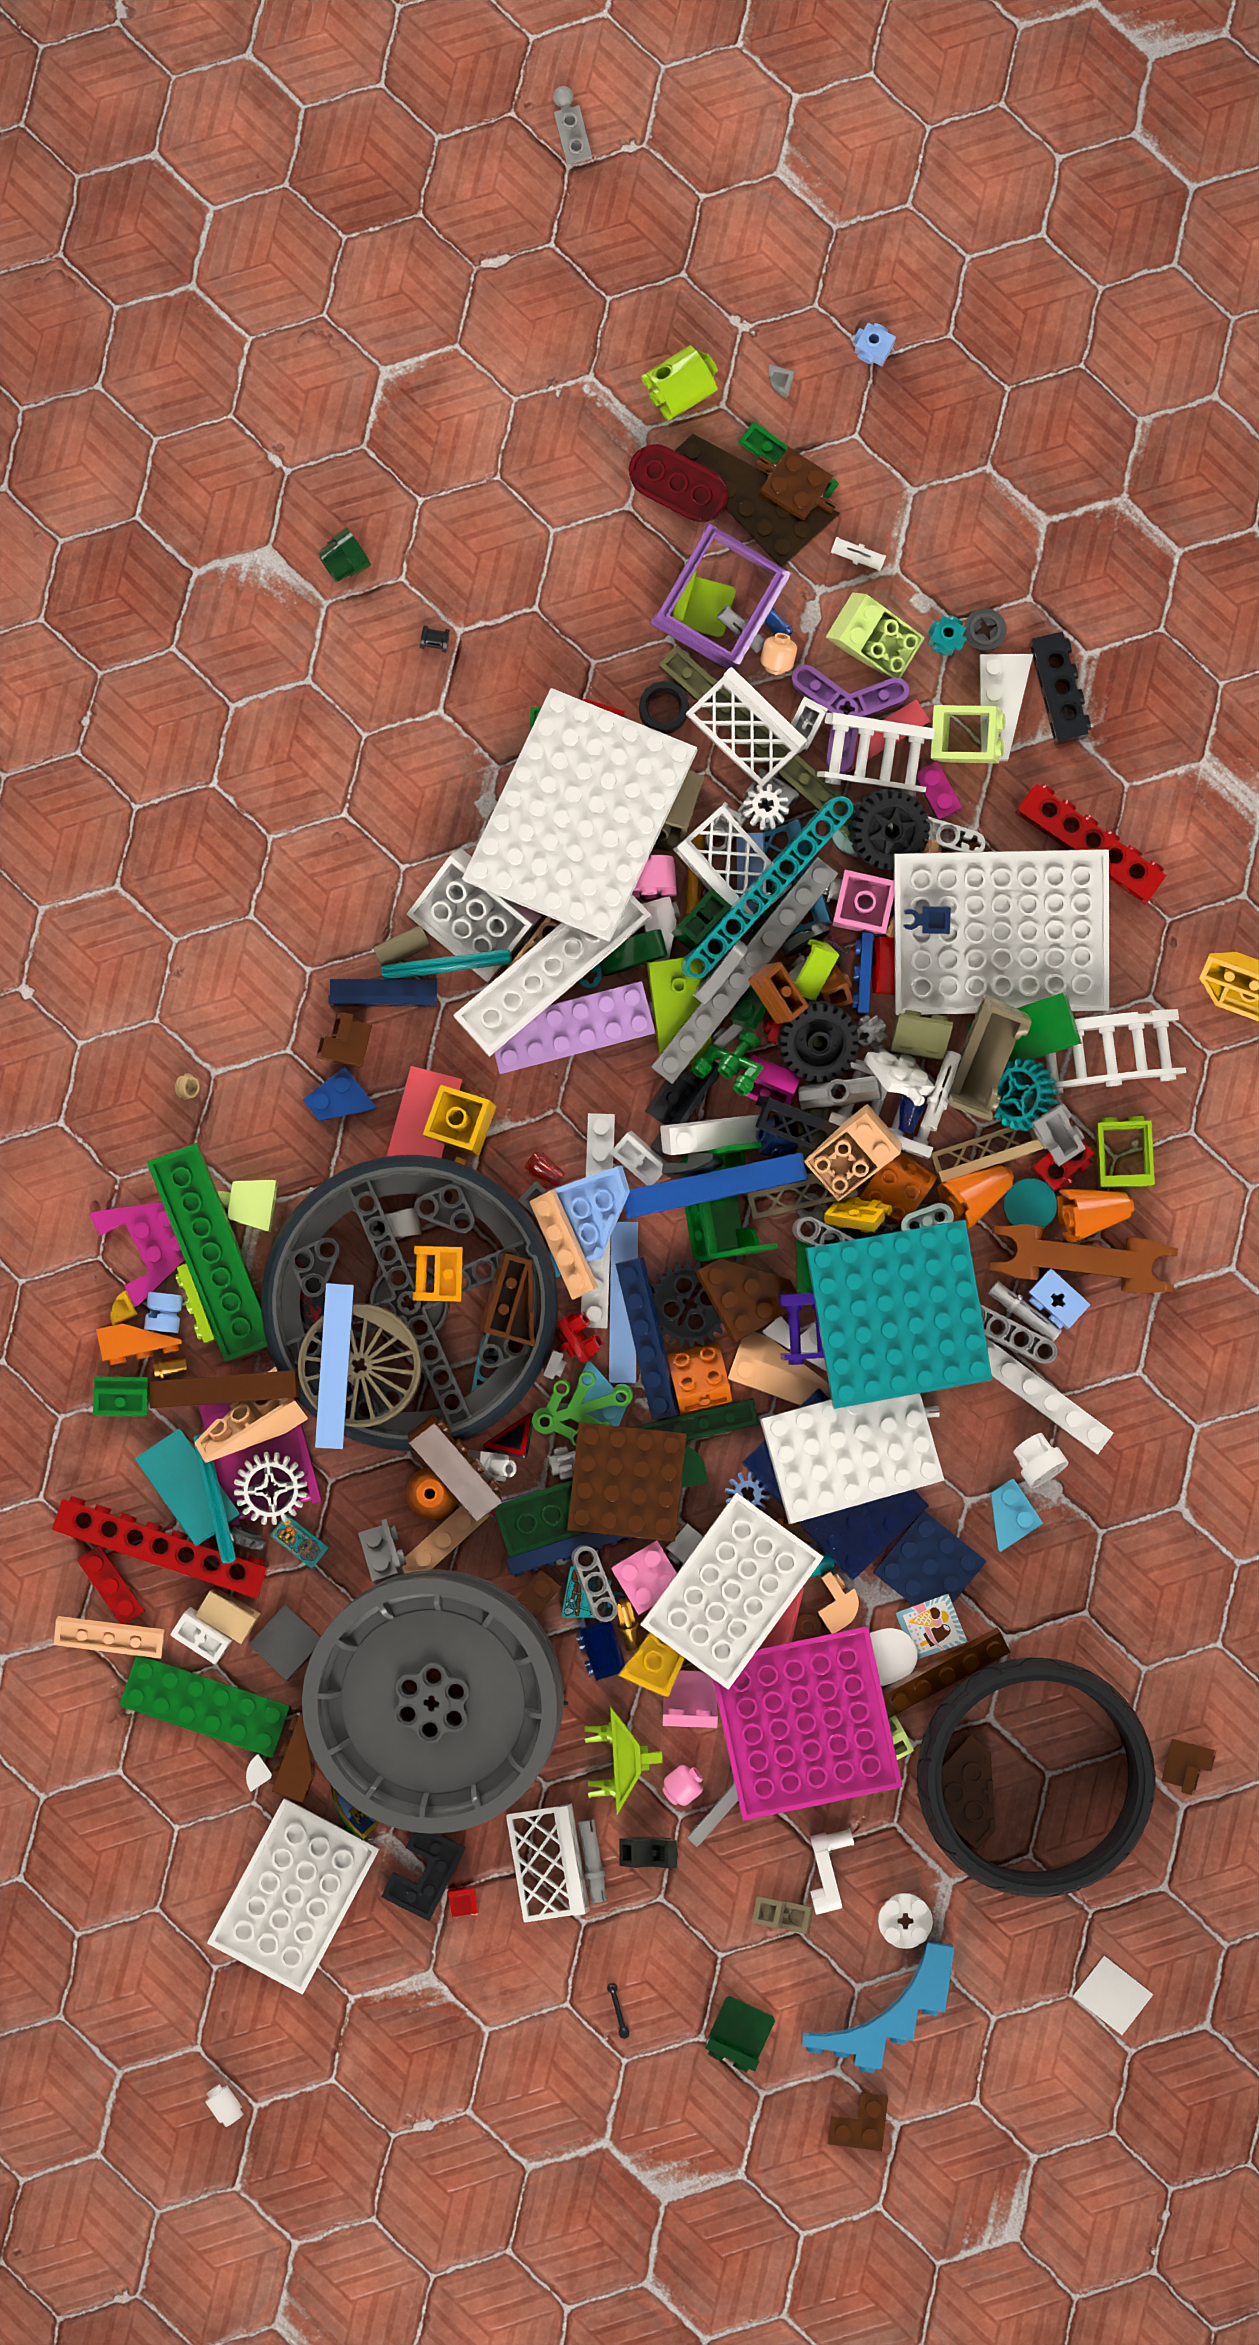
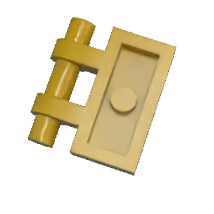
M851 1197L834 1202L824 1214L825 1224L835 1225L838 1228L847 1227L859 1229L862 1232H875L884 1221L885 1215L891 1214L892 1206L883 1204L880 1200L869 1202L860 1200V1197Z

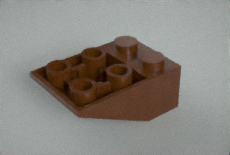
M301 1712L299 1716L295 1715L288 1730V1732L293 1733L290 1741L286 1740L279 1755V1758L283 1759L281 1767L277 1766L274 1769L269 1782L274 1785L272 1792L299 1802H303L307 1798L316 1773L313 1753L304 1728L303 1712Z

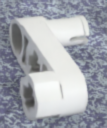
M850 1828L831 1834L824 1832L810 1836L823 1888L810 1891L816 1915L842 1908L829 1854L831 1850L854 1845Z

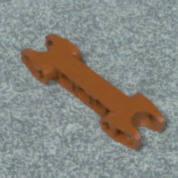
M1020 1224L992 1227V1234L1010 1239L1014 1245V1254L1008 1262L988 1263L989 1271L1001 1273L1014 1279L1039 1281L1040 1268H1051L1058 1271L1122 1278V1292L1136 1294L1173 1293L1174 1285L1157 1280L1152 1274L1151 1267L1154 1260L1160 1256H1177L1178 1248L1170 1247L1154 1240L1127 1238L1126 1250L1046 1241L1043 1240L1045 1227Z

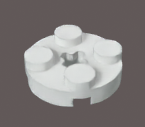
M899 1893L892 1896L881 1907L878 1914L880 1932L887 1942L898 1948L908 1949L918 1946L926 1941L932 1929L933 1919L930 1909L923 1900L914 1894ZM903 1913H908V1917L913 1919V1923L908 1924V1928H903L902 1924L897 1922L898 1919L903 1917Z

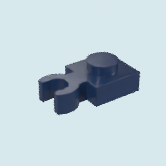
M923 906L922 914L913 909L904 910V914H912L914 916L912 924H903L905 929L913 930L918 926H922L923 934H950L951 907Z

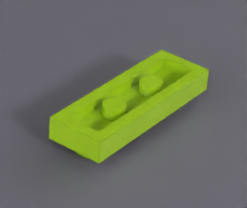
M187 1264L178 1266L176 1280L180 1289H185L188 1299H185V1305L189 1314H194L197 1324L194 1325L196 1335L199 1340L203 1339L204 1343L213 1342L216 1338Z

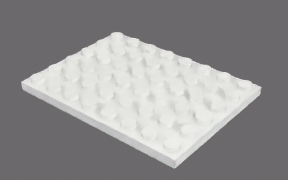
M551 688L463 875V881L610 942L698 751L697 747Z
M1109 850L894 854L895 1014H903L905 1010L921 1012V1015L977 1013L984 995L996 998L1014 1008H1019L1062 992H1066L1072 1011H1108ZM923 906L951 907L950 934H923L922 926H918L913 930L905 929L903 924H912L914 916L912 914H904V910L913 909L922 914Z

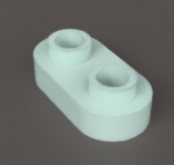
M937 1203L912 1212L903 1218L901 1231L910 1230L909 1225L913 1221L919 1224V1228L953 1222V1211L948 1205ZM937 1212H941L944 1215L943 1222L935 1220L934 1216Z

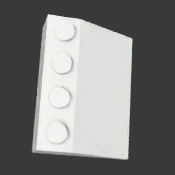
M461 848L449 856L406 915L422 926L425 931L455 956L505 949L510 950L512 955L542 918V915L532 909L464 882L462 878L472 857ZM503 965L472 970L488 983Z

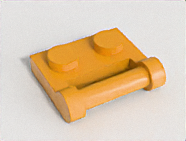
M414 1246V1254H416V1289L413 1292V1300L461 1302L463 1247ZM427 1255H435L434 1293H426Z

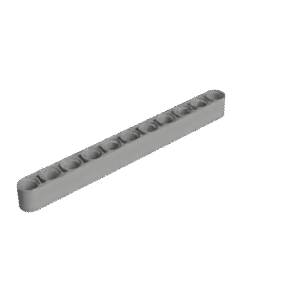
M801 1217L793 1223L792 1227L794 1236L811 1247L825 1245L824 1239L829 1233L835 1236L836 1243L854 1240V1238L812 1217ZM805 1221L812 1225V1233L807 1237L802 1235L800 1227ZM980 1304L984 1332L987 1338L1034 1362L1046 1364L1054 1361L1058 1353L1055 1343ZM995 1319L1001 1324V1330L997 1334H993L990 1330V1325ZM1021 1332L1025 1340L1018 1347L1014 1343V1336L1016 1333ZM1041 1344H1045L1048 1348V1354L1043 1359L1037 1354L1038 1347Z

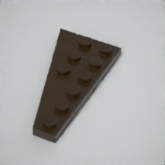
M692 434L675 450L718 473L723 478L728 488V502L725 509L782 568L840 515L835 510L830 514L825 509L817 506L802 521L760 493L761 488L767 481V473L695 434Z

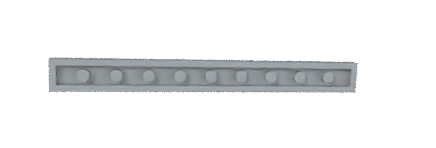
M818 857L813 860L747 944L748 949L729 977L705 1004L701 1002L651 1066L653 1070L671 1084L674 1083L751 985L748 979L771 960L838 875L835 870Z

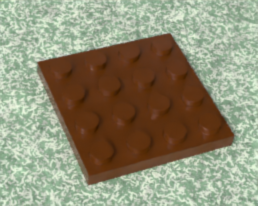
M579 1422L567 1530L675 1542L687 1434Z

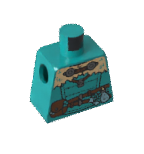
M571 1565L561 1617L595 1618L591 1613L574 1566ZM593 1576L588 1580V1588L591 1591H596L600 1588L601 1580L598 1576ZM607 1578L609 1586L611 1588L612 1580ZM612 1591L616 1603L620 1599L625 1600V1593ZM604 1601L598 1605L597 1611L600 1616L606 1615L607 1607H611L609 1602Z

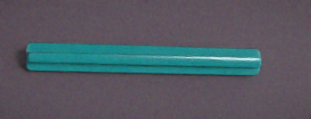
M505 949L383 965L381 971L383 979H398L507 965L512 963V955L510 950Z
M199 1434V1435L194 1436V1442H195L202 1434ZM196 1447L221 1561L223 1564L232 1563L236 1560L214 1460L205 1463Z

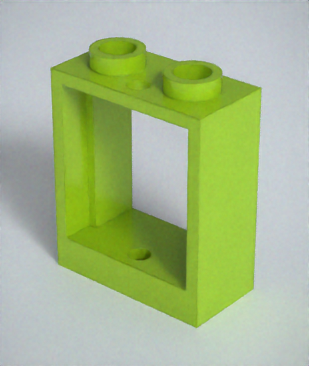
M1131 1116L1125 1122H1118V1117L1101 1118L1102 1122L1095 1124L1098 1189L1150 1187L1155 1185L1152 1120L1144 1121V1116ZM1142 1130L1144 1174L1106 1176L1104 1131Z

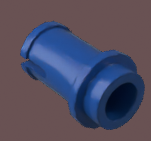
M772 607L764 623L774 634L783 633L790 636L793 633L792 625L790 623L786 624Z

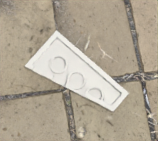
M980 654L979 656L980 706H997L1006 717L1005 729L1001 730L1004 753L1003 756H1000L999 761H1008L1033 654ZM980 715L981 752H987L989 715Z

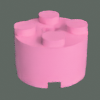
M650 855L651 858H648L632 895L636 899L644 896V901L660 899V895L663 897L676 896V871L673 857L668 855Z

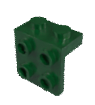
M728 1996L725 1998L705 2042V2049L709 2050V2056L717 2060L723 2061L724 2058L733 2061L732 2066L747 2073L749 2069L756 2071L759 2064V2056L775 2023V2018L771 2014L732 1996Z

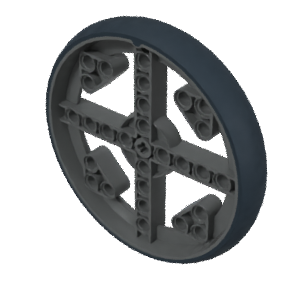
M394 1155L362 1162L339 1172L309 1193L295 1208L276 1237L268 1257L263 1277L261 1312L266 1342L277 1371L298 1370L299 1350L306 1335L302 1326L300 1312L301 1289L308 1297H319L325 1292L326 1283L330 1281L340 1256L341 1248L335 1239L321 1238L336 1221L355 1208L383 1272L372 1287L369 1304L379 1307L384 1305L390 1307L392 1313L401 1318L411 1329L420 1348L422 1365L441 1408L421 1412H400L392 1419L371 1427L345 1426L344 1436L362 1444L381 1449L415 1451L409 1444L408 1433L432 1414L438 1421L443 1419L451 1429L450 1434L455 1440L459 1438L461 1441L478 1435L497 1423L523 1399L536 1381L551 1349L558 1311L557 1285L551 1257L541 1233L521 1204L503 1187L482 1173L454 1161L424 1155ZM449 1189H456L459 1192L460 1197L455 1204H448L444 1199L445 1192ZM395 1194H425L415 1202V1212L421 1218L458 1233H467L474 1227V1214L493 1231L504 1249L462 1267V1274L467 1279V1284L462 1289V1293L494 1279L501 1252H511L515 1256L532 1260L535 1347L524 1344L522 1351L514 1353L508 1348L510 1339L487 1333L479 1352V1360L485 1367L494 1368L498 1366V1368L479 1388L466 1397L461 1392L436 1334L447 1319L450 1301H417V1304H414L415 1309L411 1311L409 1307H403L404 1297L409 1295L410 1298H413V1292L416 1289V1263L405 1262L378 1199L380 1197ZM364 1196L372 1197L375 1203L373 1209L367 1212L363 1211L359 1205L361 1198ZM429 1199L435 1205V1209L430 1215H424L420 1211L419 1207L423 1200ZM464 1213L469 1216L470 1225L466 1229H459L455 1225L457 1215ZM374 1221H381L385 1225V1232L381 1236H374L370 1231V1226ZM325 1242H331L335 1246V1253L332 1257L326 1258L321 1254V1246ZM387 1245L394 1247L396 1255L391 1261H385L381 1257V1250ZM300 1253H306L310 1257V1264L306 1268H300L296 1264V1257ZM487 1263L490 1265L492 1272L488 1278L478 1277L476 1268L479 1264ZM427 1267L426 1293L427 1288L434 1284L435 1271ZM396 1270H402L407 1277L406 1282L401 1286L393 1284L391 1279L393 1272ZM315 1277L321 1282V1289L317 1293H311L307 1289V1281L310 1278ZM352 1314V1323L353 1320L358 1316ZM423 1320L427 1323L428 1330L424 1335L414 1333L412 1327L415 1321ZM368 1321L366 1335L378 1330L380 1327ZM351 1323L355 1339L362 1337V1332L356 1331ZM323 1327L315 1335L321 1341L323 1338ZM383 1329L382 1333L391 1339L395 1337ZM318 1344L317 1350L314 1353H307V1356L316 1357L322 1353V1346ZM431 1344L437 1347L439 1353L436 1359L428 1360L423 1354L425 1346ZM494 1348L498 1351L499 1358L495 1363H488L484 1360L483 1354L486 1349ZM306 1360L307 1377L320 1374L321 1366L318 1362ZM443 1369L448 1372L449 1381L446 1384L440 1385L435 1382L434 1374L437 1370ZM365 1377L371 1403L375 1408V1417L389 1412L388 1406ZM371 1377L384 1395L388 1391H395L399 1395V1402L403 1399V1393L383 1381ZM320 1378L309 1381L315 1396L319 1394ZM349 1381L347 1382V1397L353 1393L349 1387ZM300 1385V1397L296 1399L317 1418L318 1411L310 1404ZM364 1389L358 1392L355 1419L371 1418L363 1416L360 1412V1405L366 1402ZM450 1394L458 1396L460 1400L459 1407L453 1410L447 1408L444 1402L446 1396ZM352 1400L346 1401V1418H350Z

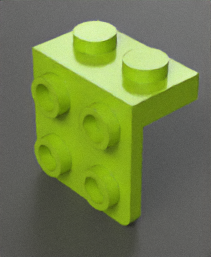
M694 571L670 616H673L674 619L698 633L722 638L726 625L721 620H718L717 616L727 605L732 608L736 590L732 586L696 577L697 571Z

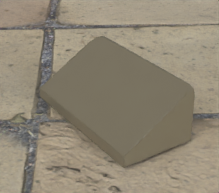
M418 925L375 946L373 950L381 966L395 964L428 948L430 943L422 926Z

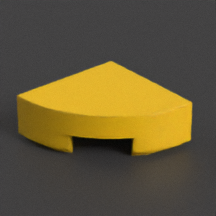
M126 1290L117 1296L112 1305L110 1315L112 1325H117L138 1315Z

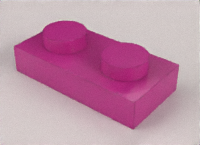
M938 761L917 771L916 781L919 786L926 787V792H923L938 820L962 809Z

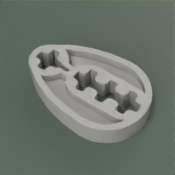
M738 940L710 972L702 977L693 996L705 1004L738 965L748 946L741 940Z

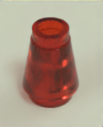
M536 1150L524 1166L529 1171V1175L555 1186H558L565 1176V1173L544 1152L539 1153Z

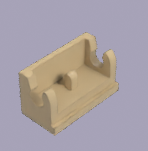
M214 1586L209 1591L195 1617L242 1644L261 1613Z

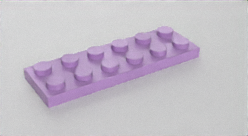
M639 981L549 1005L494 1052L499 1073L503 1074L654 1034L655 1029L643 983Z

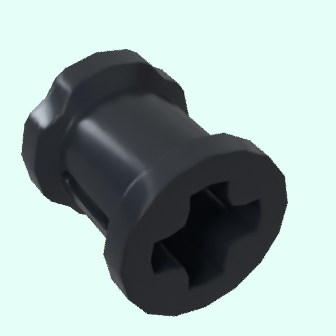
M424 625L420 648H436L446 653L450 629L440 631L429 629L428 626Z

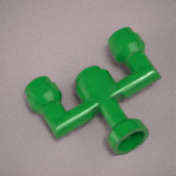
M742 1030L738 1036L740 1043L733 1053L711 1044L702 1057L696 1058L691 1071L698 1077L704 1078L712 1070V1063L716 1057L721 1059L718 1063V1072L728 1079L736 1076L741 1068H743L746 1072L744 1075L737 1077L733 1089L740 1095L746 1096L753 1089L754 1080L764 1066L743 1057L748 1049H755L760 1040L750 1031Z

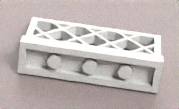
M732 667L686 713V716L757 785H761L762 788L807 745V739ZM723 686L731 693V703H716V693ZM713 696V703H706ZM734 697L741 703H734ZM701 707H713V721H701L695 713ZM716 707H731V721H716ZM735 707H746L750 711V721H735ZM753 715H754L759 721H753ZM707 726H713V732ZM716 726H732V739H720L716 735ZM735 726H750V739H735ZM753 726H765L769 730V739H754ZM772 733H773L778 739H772ZM726 744H732V750ZM735 744H750L751 758H739L735 754ZM754 744H769V758H754ZM772 744H784L790 752L784 758H773ZM744 762H751V768ZM754 762H769V773L763 779L754 772ZM773 762H779V763L773 768Z
M723 805L673 848L709 891L713 888L731 906L740 898L737 894H743L747 890L748 875L760 876L762 874L748 872L749 857H759L763 861V871L772 863ZM720 814L728 821V833L713 832L714 820ZM709 825V831H703ZM732 827L736 830L737 833H732ZM698 834L709 835L708 850H698L691 840ZM713 835L727 836V852L712 851ZM732 837L743 838L746 842L745 853L731 852ZM750 848H751L756 854H754V853H749ZM701 853L708 854V858L706 859ZM712 854L726 855L725 871L714 869L711 865ZM731 855L745 856L744 872L730 871ZM720 874H725V880L721 877ZM729 874L744 875L743 891L733 890L729 886ZM765 880V881L762 883V891H763L766 895H769V894H771V893H770V892H766V880ZM790 883L778 895V897L768 906V908L792 887ZM745 901L744 911L749 915L753 914L746 905L747 901Z
M572 1803L507 1814L506 1818L524 1922L570 1915H583L589 1912L590 1907ZM554 1813L556 1825L551 1832L538 1823L544 1814ZM539 1815L536 1820L530 1818L531 1816ZM524 1818L532 1824L525 1836L515 1830L514 1819ZM535 1827L547 1835L540 1848L527 1839ZM556 1830H557L558 1838H557L555 1835H553ZM517 1837L521 1839L519 1844L517 1842ZM550 1838L560 1846V1852L555 1859L543 1851ZM524 1842L537 1851L529 1863L522 1859L519 1854V1849ZM539 1854L552 1862L545 1874H542L532 1866ZM560 1857L562 1858V1864L558 1862ZM521 1864L526 1867L523 1872ZM555 1865L564 1871L565 1879L560 1886L547 1877ZM528 1870H531L541 1878L534 1890L524 1884L523 1877ZM544 1881L556 1889L549 1902L536 1893ZM565 1883H566L567 1891H565V1890L563 1889V1886L565 1885ZM526 1891L530 1893L528 1898L526 1896ZM559 1892L568 1898L570 1909L559 1910L551 1904ZM533 1896L546 1905L540 1914H529L528 1903ZM548 1908H550L551 1910L554 1911V1912L545 1913Z

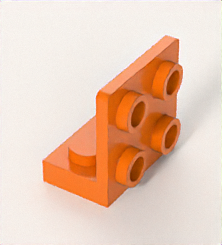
M901 1153L876 1172L861 1194L860 1200L869 1202L880 1200L883 1204L891 1205L892 1212L890 1215H885V1217L901 1227L903 1218L915 1212L933 1186L937 1176Z
M719 1343L667 1355L680 1415L733 1403Z

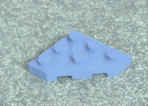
M617 1166L552 1189L556 1190L587 1263L601 1259L630 1193L622 1166Z

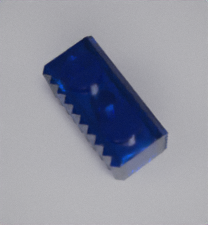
M601 1621L580 1628L581 1634L576 1635L580 1650L587 1651L589 1660L584 1662L589 1677L595 1676L596 1681L619 1674L625 1666V1662L612 1622Z

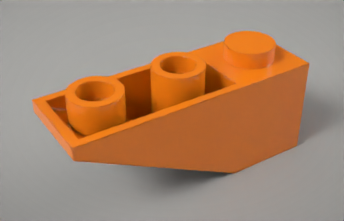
M126 1324L96 1329L102 1360L110 1361V1365L125 1363L126 1357L136 1355L137 1360L152 1357V1351L161 1349L163 1354L179 1351V1345H184V1340Z

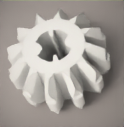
M768 784L767 791H763L762 786L758 785V794L753 791L748 792L751 800H745L743 803L744 807L749 808L744 812L745 817H753L750 821L752 826L760 821V830L765 829L766 823H769L771 829H775L774 820L782 824L784 817L781 814H788L789 808L783 806L788 803V798H779L782 794L780 788L772 793L771 784ZM766 802L770 806L769 812H766L765 809H759L762 808V803Z

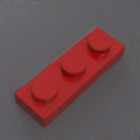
M96 1546L77 1560L120 1624L126 1625L145 1612V1609L101 1546Z

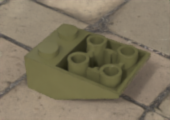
M905 1010V1013H900L894 1022L889 1053L897 1055L908 1054L915 1058L942 1062L946 1054L953 1022H948V1017L932 1015L931 1018L921 1017V1012Z

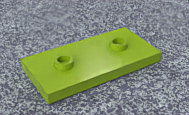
M685 957L647 962L659 1056L701 1004V1001L693 996L702 978L691 979L684 975L681 966ZM693 959L690 963V970L694 974H698L702 966L699 960ZM711 1036L703 1044V1046L692 1058V1060L688 1063V1065L693 1064L696 1058L703 1056L705 1051L712 1044Z

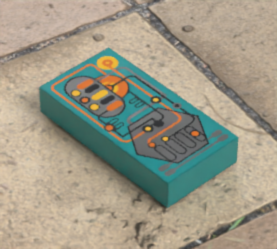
M286 1514L287 1521L283 1522L281 1520L270 1536L313 1569L329 1547Z

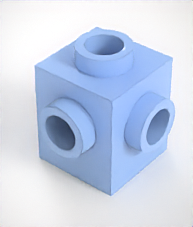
M867 323L864 330L859 328L853 340V343L856 344L854 353L858 354L857 357L868 364L874 362L883 367L895 344L896 336L888 333V329L878 323H874V325Z

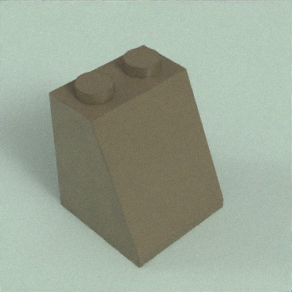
M688 770L654 848L677 854L673 848L687 836L704 776Z

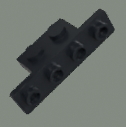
M713 1061L712 1070L704 1078L697 1076L693 1080L684 1072H681L673 1084L665 1080L645 1112L663 1125L689 1123L691 1113L703 1102L705 1093L710 1085L714 1084L719 1078L718 1063ZM660 1131L650 1148L664 1155Z

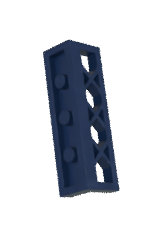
M330 979L328 1004L330 1007H437V980Z

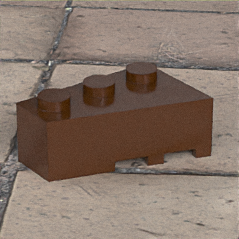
M501 1252L479 1331L535 1347L532 1260Z

